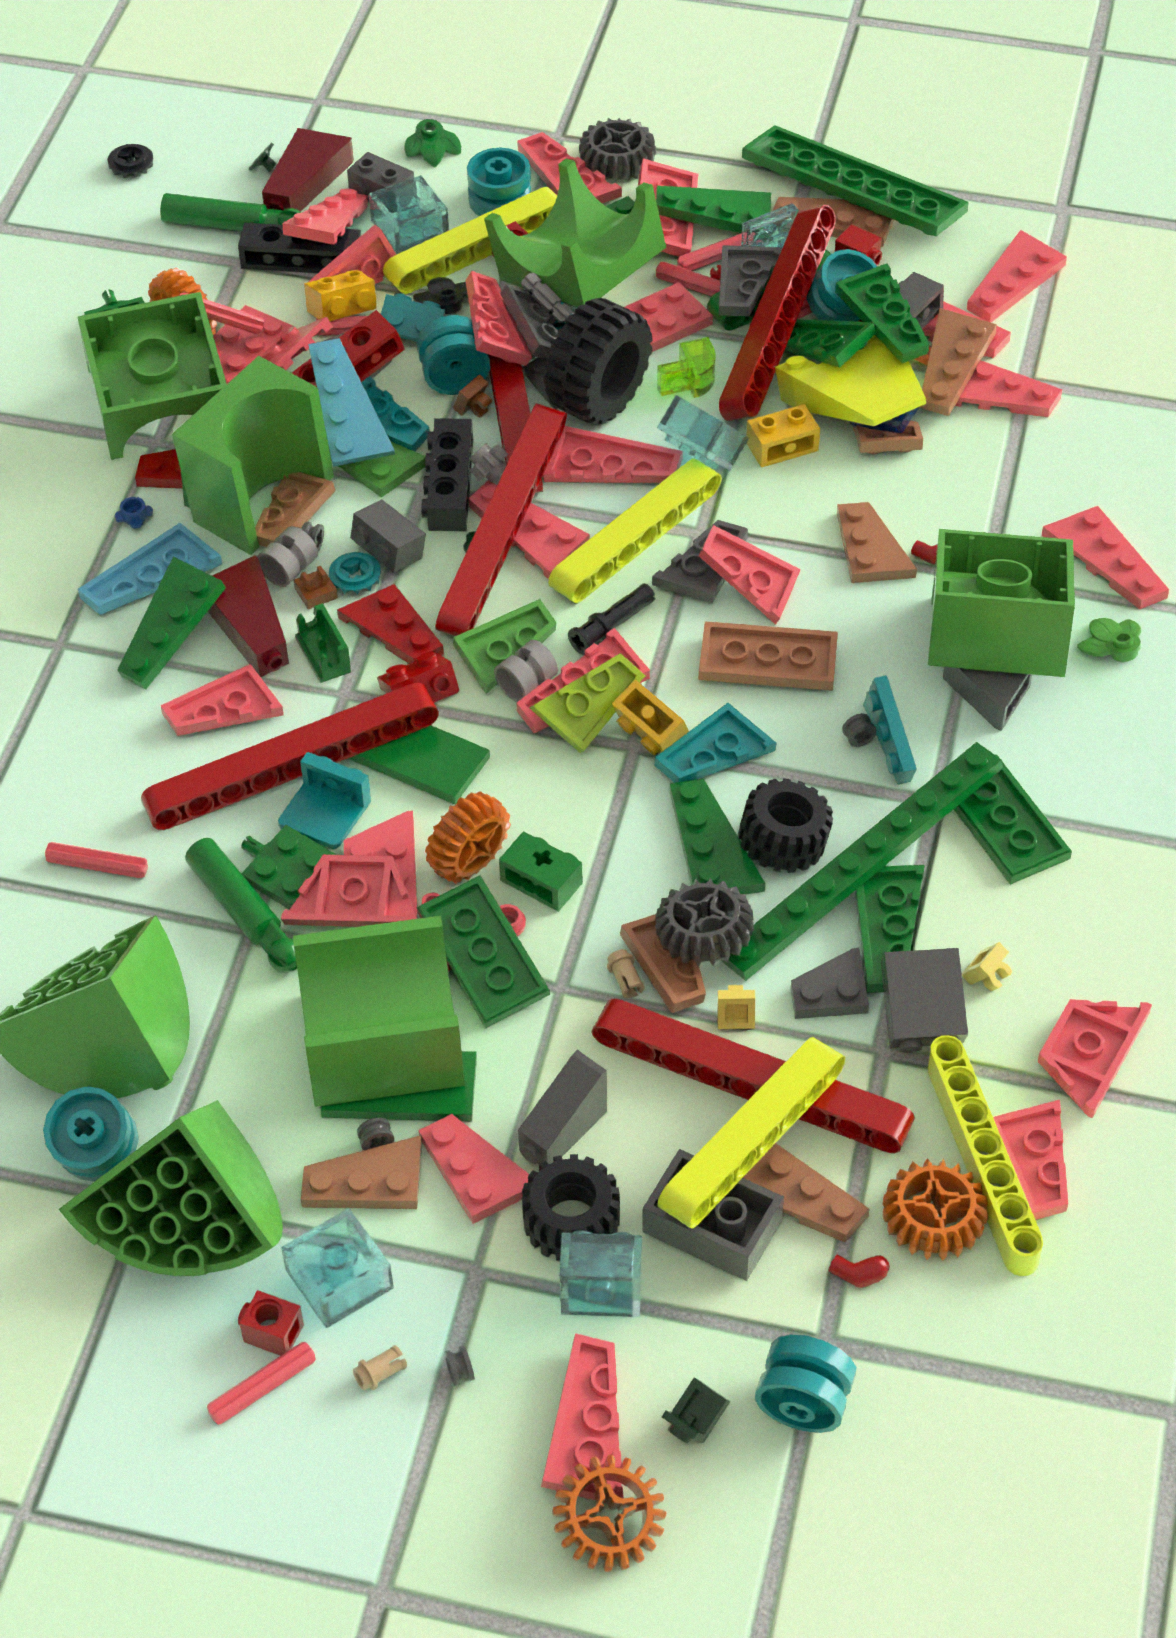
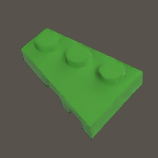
M538 599L453 637V646L485 694H487L498 684L494 675L495 667L509 656L515 655V652L530 640H537L543 643L556 631L557 622L541 599Z

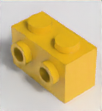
M351 270L339 275L323 277L319 280L304 283L307 312L317 319L327 317L329 321L377 309L375 280L365 275L362 271Z
M805 404L747 420L746 444L761 468L819 451L820 427Z
M636 679L612 702L619 717L616 720L618 725L629 735L633 732L642 738L640 743L654 756L658 752H663L689 732L684 720Z

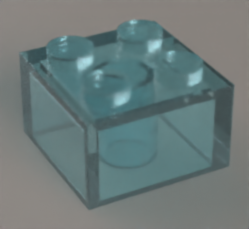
M422 175L369 193L371 222L382 230L396 255L449 231L448 208Z
M675 395L657 426L659 430L667 434L664 438L665 441L716 471L719 466L730 471L749 439L728 424L678 395Z
M350 1208L281 1247L286 1272L325 1328L330 1327L394 1289L390 1263Z
M588 1231L562 1233L559 1273L561 1315L640 1317L642 1235H632L627 1232L592 1234Z

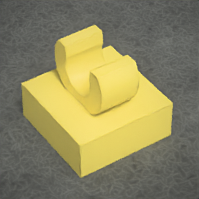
M1000 942L981 950L963 971L962 977L970 985L982 980L988 990L994 991L999 989L1002 984L996 979L995 972L1002 979L1012 974L1009 965L1002 962L1009 951Z
M728 985V990H718V1029H755V990H743V985Z

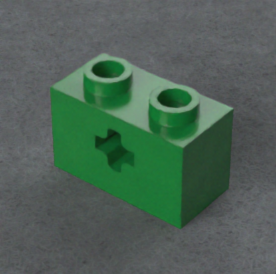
M525 831L517 837L499 858L500 881L558 912L583 884L582 862L569 852L564 853L549 845L543 838L534 837Z

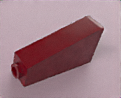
M297 128L262 190L263 204L266 205V208L274 210L294 208L301 212L353 163L352 137Z
M254 555L212 575L221 580L226 588L207 612L246 661L253 666L260 677L289 664L286 640L257 556Z

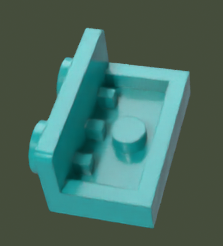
M395 293L394 296L386 294L381 315L397 330L400 338L416 342L420 331L429 322L445 316V309H441L439 304L431 301H424L422 304L412 301V298L405 294Z

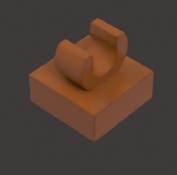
M479 374L459 391L453 409L461 416L470 409L477 417L481 418L489 411L487 407L493 401L485 393L489 382Z
M318 566L317 571L310 574L302 572L299 578L293 580L294 588L308 610L316 605L338 598L337 589L322 566Z

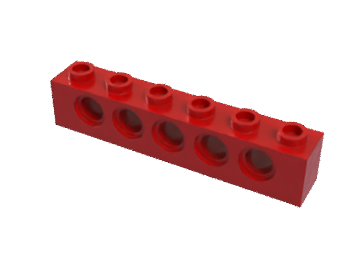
M377 310L338 337L361 382L405 350L397 330ZM311 358L291 372L317 387Z

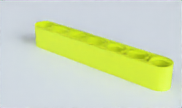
M548 187L540 188L394 255L388 259L383 267L384 276L400 292L408 294L427 286L428 282L436 277H446L492 255V247L484 221L485 217L491 213L501 215L505 225L516 221L529 234L541 226L547 219L555 204L557 195Z
M695 458L689 460L561 561L549 576V586L574 603L583 601L712 497L721 484V475Z
M944 1035L937 1037L930 1047L927 1067L929 1077L967 1172H972L974 1177L973 1183H981L982 1195L987 1196V1222L1006 1268L1014 1275H1031L1038 1269L1043 1248V1237L963 1044L953 1036ZM966 1120H972V1121H975L976 1123H970V1122H967ZM980 1151H983V1152H987V1153H989V1154H988V1155H984V1154H980L979 1152H980ZM991 1183H997L1003 1187H996L991 1185ZM1003 1216H1012L1016 1220H1009ZM1016 1249H1025L1030 1253H1021Z
M810 1037L669 1181L658 1199V1207L689 1228H695L837 1079L844 1067L846 1057L816 1038Z

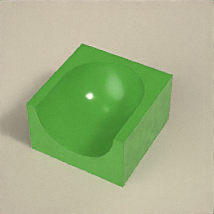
M939 529L931 597L933 612L928 665L1065 677L1075 609L1073 540Z

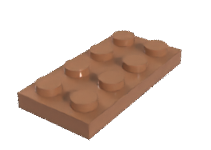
M705 621L698 680L833 691L838 632Z

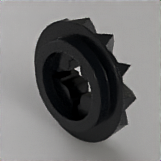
M125 144L112 150L108 155L107 161L109 169H112L114 175L122 174L124 178H127L129 175L137 177L139 173L147 174V170L153 167L154 158L152 151L144 145Z

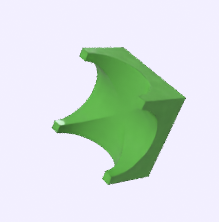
M566 158L558 164L560 183L555 204L547 219L536 230L523 236H517L507 228L501 215L495 213L489 214L484 218L501 281L523 288L522 280L527 274L533 272L542 280L541 284L545 283L562 300L561 302L578 307L585 304L588 300L603 297L664 250L666 243L653 185L643 182L636 187V200L630 214L617 213L607 208L595 198L583 182L575 161Z
M201 292L77 317L88 372L92 376L111 460L123 458L126 442L133 433L144 425L168 416L194 415L227 385Z

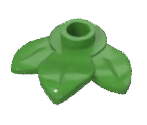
M1109 618L1094 619L1089 623L1092 637L1077 644V648L1080 651L1091 656L1101 657L1111 654V657L1116 661H1131L1137 657L1138 651L1141 648L1139 638L1141 627L1131 619L1124 620L1119 624Z

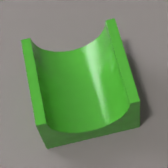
M261 356L256 357L172 434L193 522L249 555H252L259 548L249 503L250 498L257 491L270 483L282 480L284 475L286 478H289L288 474L301 472L326 480H331L334 477L318 387Z
M441 916L293 936L306 1034L304 1036L315 1107L465 1086L458 1017L454 1014Z

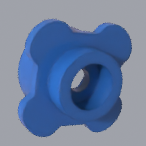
M129 497L121 502L120 511L115 513V519L117 522L127 523L131 528H140L144 520L153 515V508L149 505L146 506L144 500L139 497Z

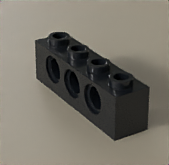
M244 223L238 243L241 269L319 273L361 236V230L345 229L343 236H337V242L333 245L283 235V225Z
M434 418V430L428 431L427 446L428 450H432V453H426L425 468L426 473H430V476H424L423 490L424 495H428V499H422L421 514L422 518H428L429 531L467 532L468 498L470 497L471 472L469 470L472 468V462L469 459L473 455L474 443L472 419Z

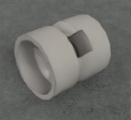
M290 526L274 540V543H270L259 553L257 558L259 559L264 576L274 585L286 587L300 574L301 570H305L318 557V550L316 544L306 532L298 527Z
M537 640L527 642L515 652V655L509 656L494 669L495 679L499 687L509 698L517 702L545 680H551L558 673V665L554 656L545 645Z

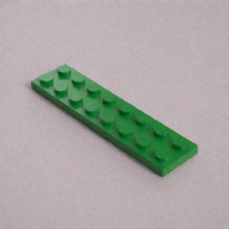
M776 125L742 148V158L753 162L756 166H763L773 170L781 176H787L800 181L803 185L815 187L828 195L847 200L850 204L859 205L873 211L877 215L889 217L902 225H908L921 230L927 235L937 237L968 212V201Z

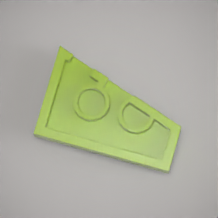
M620 653L531 706L530 709L581 753L616 713L612 702L635 679L640 683L646 675Z

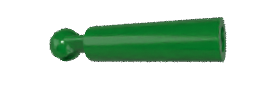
M171 193L163 194L160 205L162 222L241 232L244 223L282 225L285 221L293 218L295 214L301 213L294 208L274 210L267 209L264 204Z
M203 838L192 844L185 855L186 863L254 945H260L267 953L270 966L282 973L296 970L297 964L293 939L288 938L281 930L279 918L212 838Z

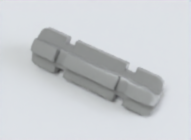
M535 273L527 274L521 282L522 287L528 293L532 291V297L548 312L552 311V316L559 323L565 322L567 317L572 315V309L565 303L562 305V300L545 283L542 285V280Z

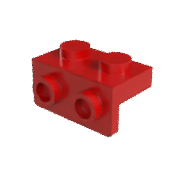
M435 652L421 654L416 658L417 661L407 665H394L388 668L385 674L377 677L380 689L385 693L409 684L421 683L425 685L434 703L460 691L451 661Z

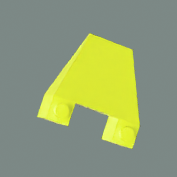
M876 335L867 342L863 349L858 350L840 368L826 363L817 365L803 356L790 357L785 363L775 367L781 401L792 407L805 404L808 410L815 414L876 426L926 404V397L910 362L901 363Z

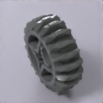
M620 117L617 120L607 118L606 122L597 121L596 126L589 125L588 131L582 133L579 153L580 158L585 161V166L593 172L598 170L604 174L605 180L614 179L616 182L618 179H624L627 182L629 177L638 179L643 159L654 161L656 146L654 136L649 132V127H642L641 122L632 123L631 118L626 121L621 120Z
M711 878L707 883H699L695 879L693 885L688 886L682 883L680 891L670 889L668 897L661 898L660 908L657 909L655 915L656 935L660 940L663 950H669L672 958L681 956L684 964L694 960L698 967L705 961H709L714 966L718 959L728 963L730 954L740 956L742 947L748 946L750 936H752L754 931L753 910L746 895L740 894L737 886L728 888L725 881L716 885Z

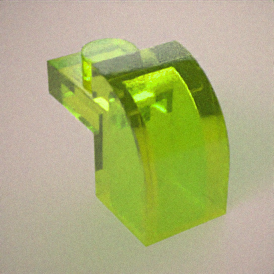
M709 337L679 343V361L657 365V389L660 396L690 390L693 397L697 398L706 394L715 383L716 352Z

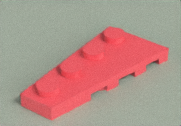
M541 132L517 141L518 151L529 160L530 166L556 195H558L560 183L558 164L567 158L575 161L583 182L601 203L622 197L621 186L616 183H608L605 180L604 174L598 170L593 172L585 166L584 160L578 156L575 158L568 155L567 149L545 133Z
M324 317L298 329L292 326L280 336L282 341L270 347L263 356L266 360L287 370L294 363L292 361L293 358L303 351H307L309 349L308 344L315 343L312 337L321 333H327L333 325L327 317Z
M565 426L543 475L544 482L661 483L680 468L683 460V451Z
M489 480L468 498L469 508L481 519L497 487V484ZM531 503L512 547L517 546L523 551L525 558L533 566L537 564L543 570V575L549 579L552 570L590 539V534Z
M613 628L606 633V639L598 645L593 643L584 650L585 655L575 663L570 661L563 666L561 673L553 680H545L516 703L517 712L533 733L549 727V725L530 709L531 706L621 653L646 675L640 683L650 679V669L619 632Z
M575 1333L541 1487L555 1491L558 1489L570 1491L562 1482L563 1478L566 1475H571L579 1480L574 1470L575 1466L579 1463L591 1472L589 1461L594 1456L599 1459L601 1467L605 1468L607 1456L614 1455L615 1467L620 1468L622 1461L618 1435L620 1427L616 1401L615 1343ZM606 1480L607 1484L611 1485L613 1492L618 1497L624 1498L621 1483ZM594 1483L584 1488L578 1496L595 1500L594 1494L596 1490Z

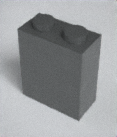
M959 948L885 952L881 960L889 1047L900 1048V1052L905 1053L917 1052L922 1050V1046H931L937 1037L944 1035L956 1037L963 1044L968 1036Z

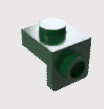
M694 1377L672 1412L665 1410L661 1417L671 1424L668 1431L681 1441L688 1444L693 1439L704 1443L731 1401Z

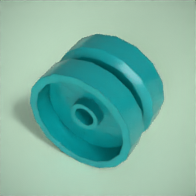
M489 148L478 152L469 160L466 167L468 200L470 208L476 215L481 216L531 193L529 160L522 153L509 148Z
M846 249L834 252L826 258L812 281L807 294L810 310L819 320L858 322L861 319L835 293L836 282L878 266L871 258L859 251Z
M459 315L442 316L429 322L420 331L416 340L417 353L422 364L424 379L431 389L440 394L457 395L460 390L479 374L486 380L490 371L489 355L476 350L472 320L470 318Z
M93 1087L70 1090L58 1098L46 1114L43 1127L45 1145L53 1158L67 1172L78 1179L95 1182L136 1151L139 1140L136 1123L119 1100L107 1091Z
M790 1334L775 1339L771 1343L766 1358V1371L761 1374L756 1388L755 1401L757 1405L769 1417L788 1427L815 1433L834 1431L841 1425L846 1409V1396L851 1393L857 1367L852 1358L840 1348L810 1336Z

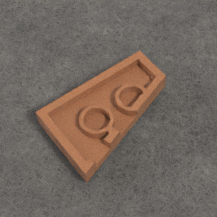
M301 472L288 474L289 478H286L284 475L279 486L273 488L271 492L272 501L269 507L263 509L255 526L259 545L267 547L270 543H274V540L290 526L301 529L306 521L308 522L336 491L333 481Z

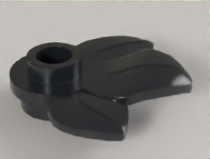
M436 277L428 282L427 291L413 295V301L422 304L424 301H431L439 304L441 309H445V314L456 313L461 310L463 298L468 295L466 281L455 284L450 278Z

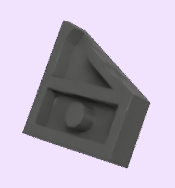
M859 947L852 948L791 980L790 990L795 1019L868 1013L869 1002Z

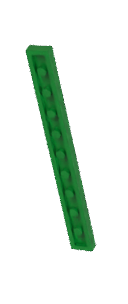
M975 742L754 924V931L752 936H750L748 946L742 947L740 956L730 954L728 963L722 959L721 961L747 981L1003 769L1002 759L978 742Z

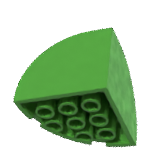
M156 915L115 934V939L104 945L100 951L93 946L69 960L23 993L25 999L20 1001L15 1006V1009L13 1005L7 1006L0 1013V1054L16 1070L30 1080L63 1095L70 1090L93 1087L103 1089L116 1098H122L151 1087L153 1090H159L173 1081L172 1076L182 1062L187 1050L190 1016L186 988L177 957Z
M218 1100L179 1117L59 1208V1211L86 1240L94 1246L98 1244L106 1251L115 1255V1259L141 1270L173 1276H200L241 1266L276 1246L282 1237L283 1231L280 1207L270 1180L251 1146Z

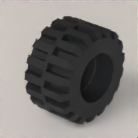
M783 778V781H778L777 779L769 780L768 785L763 782L757 785L756 790L752 789L749 793L738 832L742 849L748 851L747 856L749 858L760 861V866L764 868L767 866L772 867L773 871L781 872L782 869L787 870L788 873H795L797 868L802 871L809 869L810 864L815 865L819 862L820 857L823 856L833 824V811L831 806L827 805L828 800L824 795L819 796L817 789L814 787L808 788L801 781L795 783L791 782V779Z
M570 1154V1159H562V1156L559 1155L553 1157V1163L549 1164L546 1160L540 1163L539 1172L532 1170L528 1175V1183H524L522 1189V1212L524 1231L526 1236H530V1243L534 1248L541 1246V1254L547 1258L554 1254L556 1255V1261L564 1262L565 1258H573V1263L581 1262L582 1256L587 1255L590 1260L597 1257L598 1249L604 1252L610 1247V1239L615 1240L618 1234V1226H620L619 1187H616L614 1175H607L606 1166L602 1163L595 1166L594 1159L588 1156L584 1160L578 1159V1154ZM569 1200L580 1201L590 1207L588 1211L577 1216H563L552 1210L557 1204Z

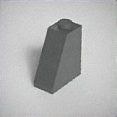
M944 667L943 679L995 729L1002 731L1030 688L1032 674Z
M578 1049L572 1054L518 1129L519 1151L529 1163L540 1164L546 1160L550 1164L553 1163V1157L559 1155L563 1157L607 1112V1070Z

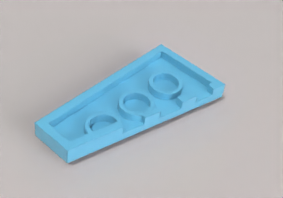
M340 338L308 344L333 467L395 455V450Z
M178 523L78 588L79 597L101 615L155 593L173 556L203 572L223 565L222 558L219 553L183 524Z

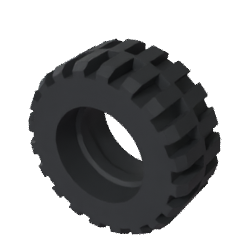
M597 298L579 305L575 309V313L567 317L565 325L556 334L557 338L554 344H551L548 352L550 356L544 368L546 370V375H544V385L546 388L544 390L551 404L591 425L612 421L616 418V414L622 413L626 408V404L632 401L636 395L635 391L644 380V372L648 369V359L652 354L650 343L653 341L650 327L642 315L606 298Z

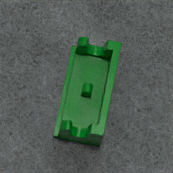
M324 604L314 606L313 614L315 617L310 622L306 623V620L300 613L296 619L298 633L295 634V639L319 682L323 683L351 673L348 646Z

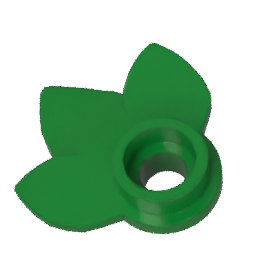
M434 119L420 121L415 128V133L409 136L404 144L407 157L421 154L424 160L433 167L438 166L445 152L458 155L461 154L462 148L457 135L444 130L442 124Z

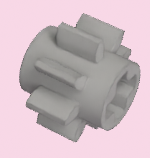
M485 443L469 459L474 464L469 471L479 482L485 477L492 482L505 470L507 464L503 460L508 453L499 444L491 448Z

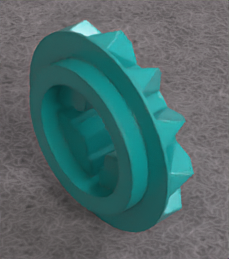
M362 552L346 553L336 558L329 567L330 580L336 588H341L344 594L354 591L358 596L360 590L371 591L372 585L379 584L381 567L379 562L369 554ZM360 570L361 575H356L354 578H350V575H354L356 572Z

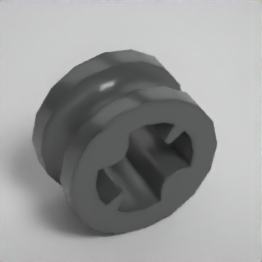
M306 521L301 530L312 538L319 552L324 539V526L322 524L313 526L311 522Z
M864 713L850 717L842 727L843 734L848 738L849 744L853 747H861L868 744L877 734L875 725L871 722L870 717Z
M381 1117L372 1118L363 1122L358 1127L357 1135L361 1140L362 1150L394 1142V1135L390 1131L391 1127L387 1119Z
M464 1345L459 1346L456 1353H452L450 1350L444 1351L447 1368L454 1386L460 1385L462 1379H468L469 1382L475 1380L472 1364Z

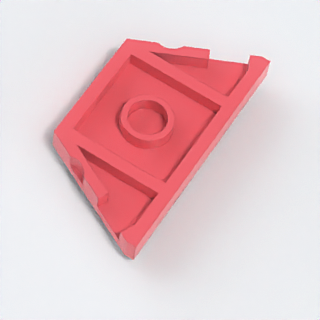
M413 810L406 811L343 840L344 855L393 856L418 918L416 908L417 887Z
M323 854L314 867L312 876L306 879L299 888L298 892L300 895L290 910L285 909L281 915L284 925L361 927L418 919L393 856Z
M1070 999L1042 1047L1038 1063L1088 1117L1093 1118L1146 1022L1151 1012L1152 1004L1140 1002L1139 1007H1119L1117 1001L1094 1003L1089 1000Z

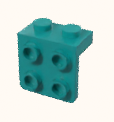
M307 752L300 761L303 785L278 818V825L281 829L288 825L318 844L331 849H337L342 845L343 840L346 839L371 803L369 776L356 768H348L333 762L327 757H320Z

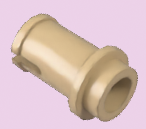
M625 949L611 953L607 958V969L610 973H614L623 997L632 998L637 996L638 994L634 987H637L638 992L642 993L645 986L633 965L635 962L634 956Z
M393 1345L390 1349L367 1362L363 1359L358 1362V1366L353 1369V1375L362 1390L365 1391L368 1388L375 1390L378 1388L379 1382L407 1368L405 1358L401 1360L396 1359L403 1355L396 1345Z

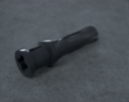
M643 583L606 611L591 614L586 623L579 628L573 627L568 631V639L571 646L579 654L585 655L584 650L593 643L596 644L606 639V633L624 623L645 606L654 602L656 598L653 597L655 596L653 589L648 584Z

